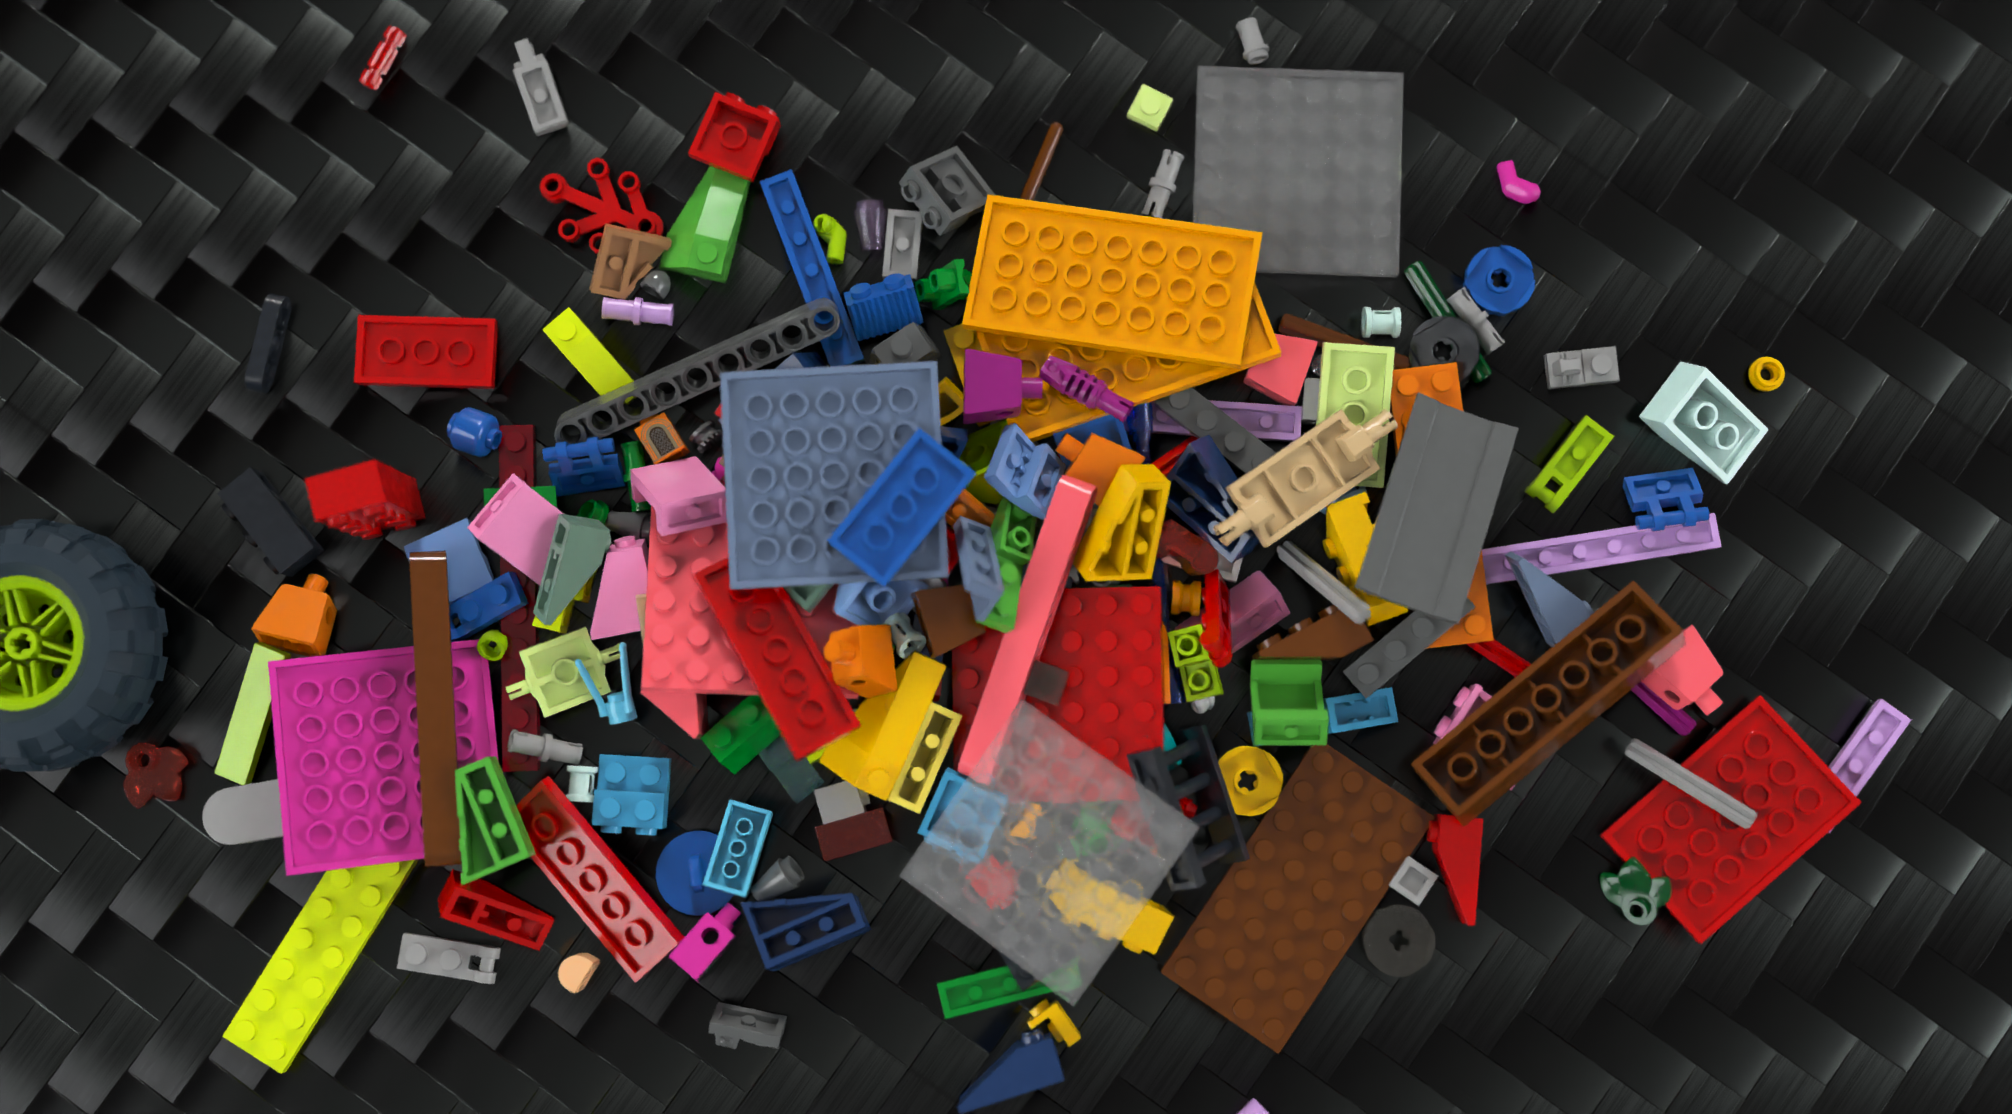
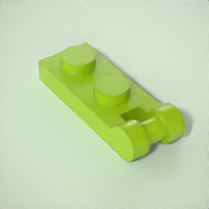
M1584 416L1525 492L1532 498L1538 497L1545 503L1544 507L1551 513H1554L1614 436L1590 417ZM1550 478L1560 485L1555 493L1545 486Z

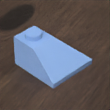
M922 579L890 581L885 588L878 582L838 584L834 611L839 616L856 625H883L885 620L895 613L908 614L914 607L910 593L927 589L929 586Z

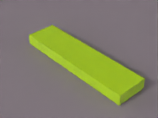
M263 642L254 644L215 774L241 785L252 783L272 719L268 661L290 659V653Z

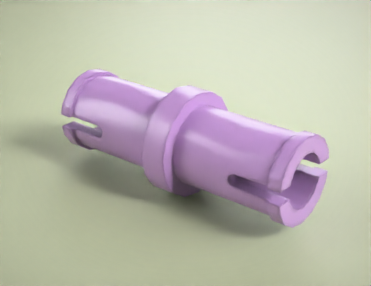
M608 297L603 299L602 319L633 321V325H641L642 322L672 326L674 304L643 302V298L637 297L634 301L610 299Z

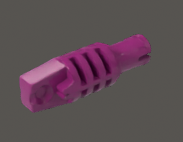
M1050 356L1040 370L1039 377L1060 393L1066 394L1069 398L1077 400L1078 403L1086 405L1089 409L1095 410L1099 408L1121 422H1124L1132 411L1134 402L1108 389L1105 381L1102 379L1098 380L1096 376L1089 375L1087 371L1080 370V367Z

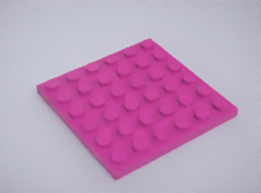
M480 639L451 642L458 769L488 756H496L498 759L489 660L483 658L477 650V643ZM414 646L268 661L286 875L424 859Z

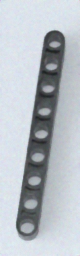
M816 299L564 412L557 421L554 434L557 443L567 441L568 444L587 442V438L598 436L601 439L721 385L720 373L753 371L833 335L839 328L838 307L830 299ZM820 311H828L833 315L832 320L826 324L818 323L814 317ZM789 325H795L802 332L795 338H789L782 331ZM762 339L767 341L770 347L766 351L757 352L751 347L752 342ZM724 354H733L737 357L738 362L732 366H725L719 359ZM693 368H701L707 375L701 380H694L688 375V372ZM662 382H668L674 386L675 390L672 393L663 394L659 392L656 386ZM636 396L643 401V405L638 408H632L627 405L625 399ZM603 410L608 412L612 419L607 422H601L595 418L594 413ZM569 424L575 425L581 433L571 436L563 431V427Z

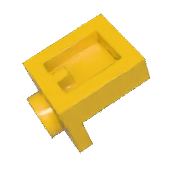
M1044 999L1029 1010L1032 1015L1027 1020L1030 1029L1049 1017L1052 1022L1047 1024V1026L1059 1043L1065 1040L1070 1047L1081 1039V1033L1057 999L1051 1003Z

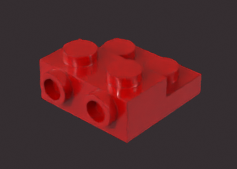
M715 92L690 147L689 157L753 183L765 155L768 156L781 127L779 117L768 107L758 105L755 108L745 104V100L735 94L726 93V95Z

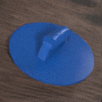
M707 831L687 832L674 838L662 851L656 867L657 886L664 900L675 910L694 916L705 915L707 912L710 914L721 909L733 897L732 894L703 885L718 835Z

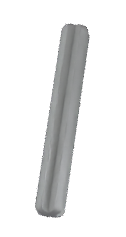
M1285 541L1282 545H1278L1276 551L1279 553V558L1355 623L1362 624L1365 619L1370 618L1369 605L1293 542Z
M1633 739L1628 744L1625 755L1739 826L1749 828L1754 823L1757 813L1642 741Z

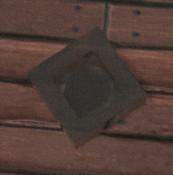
M1035 660L1023 694L1059 706L1071 672L1046 662Z

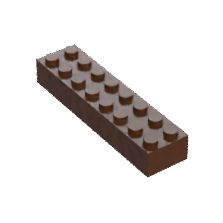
M1633 580L1411 764L1418 776L1464 827L1686 645L1684 631Z

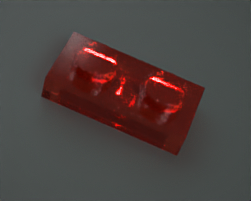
M883 807L815 827L824 861L893 841Z

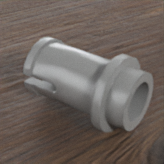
M1255 17L1246 18L1236 25L1245 50L1243 57L1248 60L1249 64L1263 62L1268 58L1267 52L1269 51V46L1263 42Z

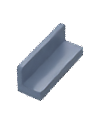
M960 515L953 528L965 590L971 592L976 620L984 622L1004 593L992 531L990 527Z

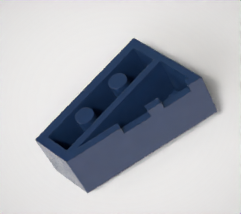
M1210 435L1190 442L1166 477L1171 482L1166 506L1229 562L1234 563L1250 554L1259 542L1253 530L1249 529L1233 540L1228 546H1225L1219 538L1228 533L1230 529L1219 535H1216L1214 532V526L1219 525L1238 512L1237 506L1225 490L1227 486L1237 480V477Z
M853 893L798 899H777L763 902H741L765 968L772 972L871 931L860 900Z

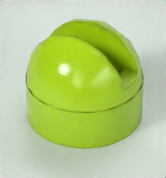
M499 630L487 631L477 643L479 654L491 661L501 659L508 648L507 636L503 635ZM491 641L497 643L494 649L489 646Z

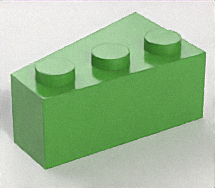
M488 756L455 770L457 814L460 824L459 847L462 857V885L536 855L497 757Z

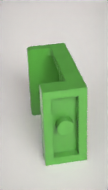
M1267 659L1251 661L1250 697L1254 745L1327 744L1329 718L1328 710H1324L1321 660Z

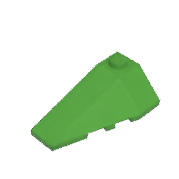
M710 166L668 232L667 237L672 240V244L667 251H663L659 268L727 283L751 182Z

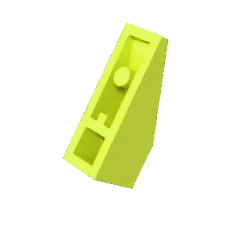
M569 307L542 329L600 396L633 382V379ZM631 396L625 399L627 405L630 402H632L636 398V396Z

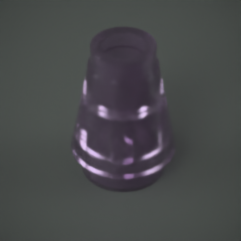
M883 200L857 201L856 210L853 213L863 250L883 249L887 208H884Z

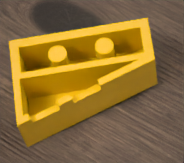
M1363 492L1326 506V539L1322 540L1327 557L1329 559L1334 558L1338 565L1336 571L1339 581L1344 586H1348L1350 591L1369 605L1371 616L1369 619H1365L1368 626L1404 614L1408 612V608L1355 588L1375 525L1371 523L1367 514L1370 500L1367 493Z

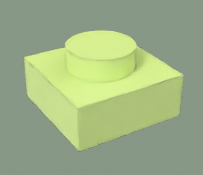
M1142 84L1127 113V118L1158 132L1172 105L1173 98Z

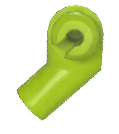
M819 214L814 219V228L828 244L826 260L832 264H842L847 238L846 231L833 217L827 214Z

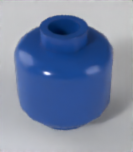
M471 407L454 413L447 426V436L450 438L452 446L459 451L476 457L488 455L492 449L498 448L502 440V431L499 430L497 418Z

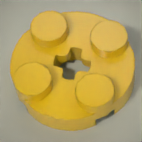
M1240 746L1227 751L1219 758L1218 763L1236 815L1257 816L1275 805L1281 792L1283 774L1278 762L1270 753L1258 747ZM1243 771L1248 775L1255 774L1257 778L1253 782L1254 789L1248 791L1246 787L1240 788L1238 786V782L1241 780L1240 773Z

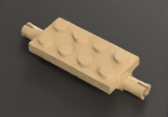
M1341 409L1227 486L1225 490L1237 506L1238 512L1213 527L1216 535L1223 534L1230 529L1219 540L1225 546H1228L1233 540L1251 529L1262 546L1268 547L1381 469L1373 457L1372 449L1375 442L1398 428L1395 419L1382 426L1385 421L1393 417L1392 414L1387 410H1383L1376 417L1361 426L1350 422Z

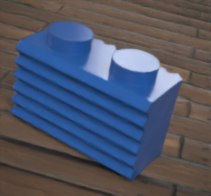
M899 273L891 274L883 282L873 285L859 283L851 287L850 291L844 292L857 341L876 337L877 335L881 336L883 333L888 334L890 331L901 330L912 322L917 324L924 322L910 274L905 276Z

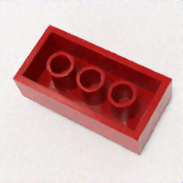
M376 459L305 478L315 521L328 525L329 528H337L340 532L351 533V536H361L362 540L380 537L383 535L382 530L395 527L396 531L410 529L416 526V521L426 519L416 479Z

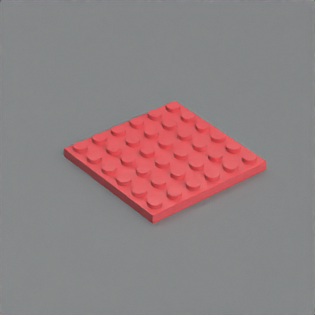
M651 506L642 691L759 695L694 579V573L729 557L727 522L661 536L657 531L656 511ZM838 584L832 586L810 613L789 596L832 674V662L828 661L824 655V648L830 641V634L835 631L858 626L839 616L834 611ZM839 685L846 699L858 698L859 694Z

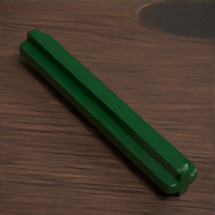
M1421 261L1414 262L1404 270V274L1433 318L1438 316L1457 317ZM1481 353L1479 362L1470 374L1475 383L1481 382L1492 373Z

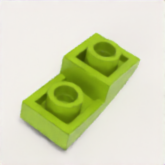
M1203 624L1168 632L1175 666L1180 669L1186 699L1190 703L1224 694L1218 669L1212 664L1208 656L1209 652L1203 648L1199 640L1200 635L1205 631Z

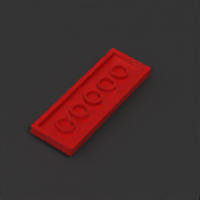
M729 557L694 573L696 583L796 762L861 728L858 718L841 688L835 683L832 672L783 587L731 590Z
M549 776L541 780L516 805L536 852V855L531 856L532 860L635 983L681 943L685 937Z

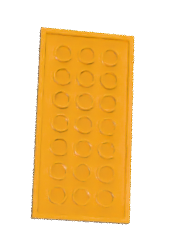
M987 194L962 326L963 329L1240 369L1262 232Z
M1255 283L1240 369L976 331L983 352L1021 359L1022 377L1040 378V370L1050 356H1054L1080 367V370L1087 371L1089 375L1096 376L1098 380L1102 379L1112 392L1134 402L1133 408L1281 357L1282 353ZM1042 379V399H1022L1020 416L1006 418L1008 425L1016 423L1032 442L1053 436L1057 432L1109 414L1099 408L1095 410L1087 408L1086 405L1080 404L1077 400L1069 398L1068 395L1060 393Z

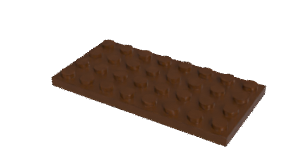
M1328 744L1311 745L1281 789L1275 805L1265 813L1245 844L1250 859L1230 865L1160 972L1279 1054L1390 887L1388 884L1405 858L1411 855L1429 828V821H1433L1435 817Z

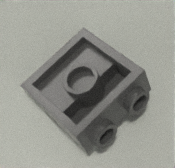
M957 146L910 166L899 181L904 199L916 204L922 212V221L929 229H935L939 236L962 226L970 216L983 211L987 194L995 195Z

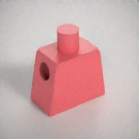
M1275 334L1282 352L1281 357L1248 368L1244 383L1282 405L1295 406L1318 342Z
M1691 625L1683 629L1686 645L1641 682L1675 710L1695 702L1705 715H1709L1723 703L1710 688L1723 675V670L1696 628Z

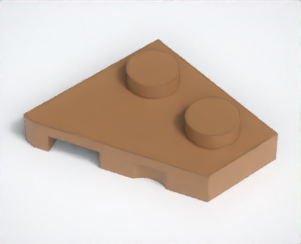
M605 223L589 288L591 293L625 300L634 290L637 281L645 277L653 268L652 264L664 250L667 251L671 247L672 240L668 237Z

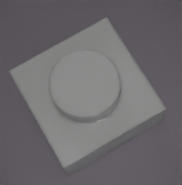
M1407 856L1388 886L1419 906L1438 875Z

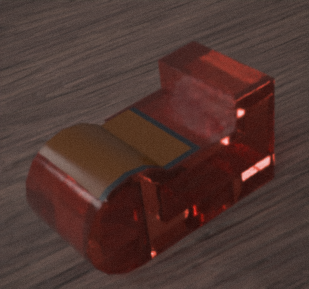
M1163 521L1156 559L1165 558L1168 555L1179 562L1182 569L1192 576L1213 572L1218 564L1216 550L1175 521Z

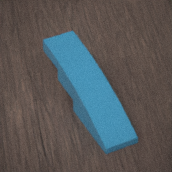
M1392 687L1378 689L1368 698H1365L1362 693H1355L1323 699L1324 710H1328L1329 718L1327 734L1398 722ZM1252 711L1247 712L1253 747L1261 746L1254 745Z

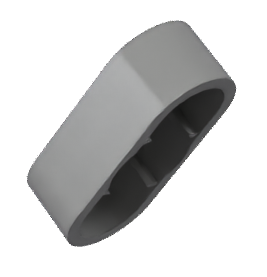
M278 779L225 788L214 793L206 802L202 816L203 825L208 835L215 841L226 845L246 844L283 837Z

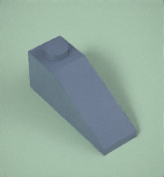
M1511 551L1505 554L1541 633L1549 646L1553 647L1594 613L1585 600H1580L1525 558Z

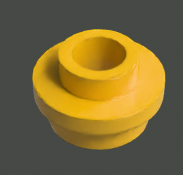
M1761 357L1751 364L1748 376L1751 384L1756 389L1768 392L1782 384L1785 371L1777 359ZM1762 369L1769 371V380H1764L1761 377Z

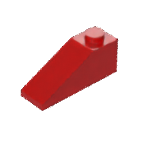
M1434 814V821H1429L1427 841L1432 842L1433 854L1460 922L1475 926L1483 818H1474L1463 827L1453 815Z
M452 869L438 897L441 918L538 951L540 950L554 923L552 916L486 880L479 878L462 885V872Z

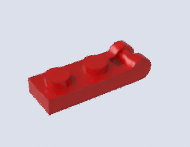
M1216 569L1205 572V587L1201 588V596L1206 613L1201 615L1205 631L1200 635L1199 640L1203 648L1209 652L1208 656L1215 667H1223L1230 663L1232 659L1230 590L1219 570Z

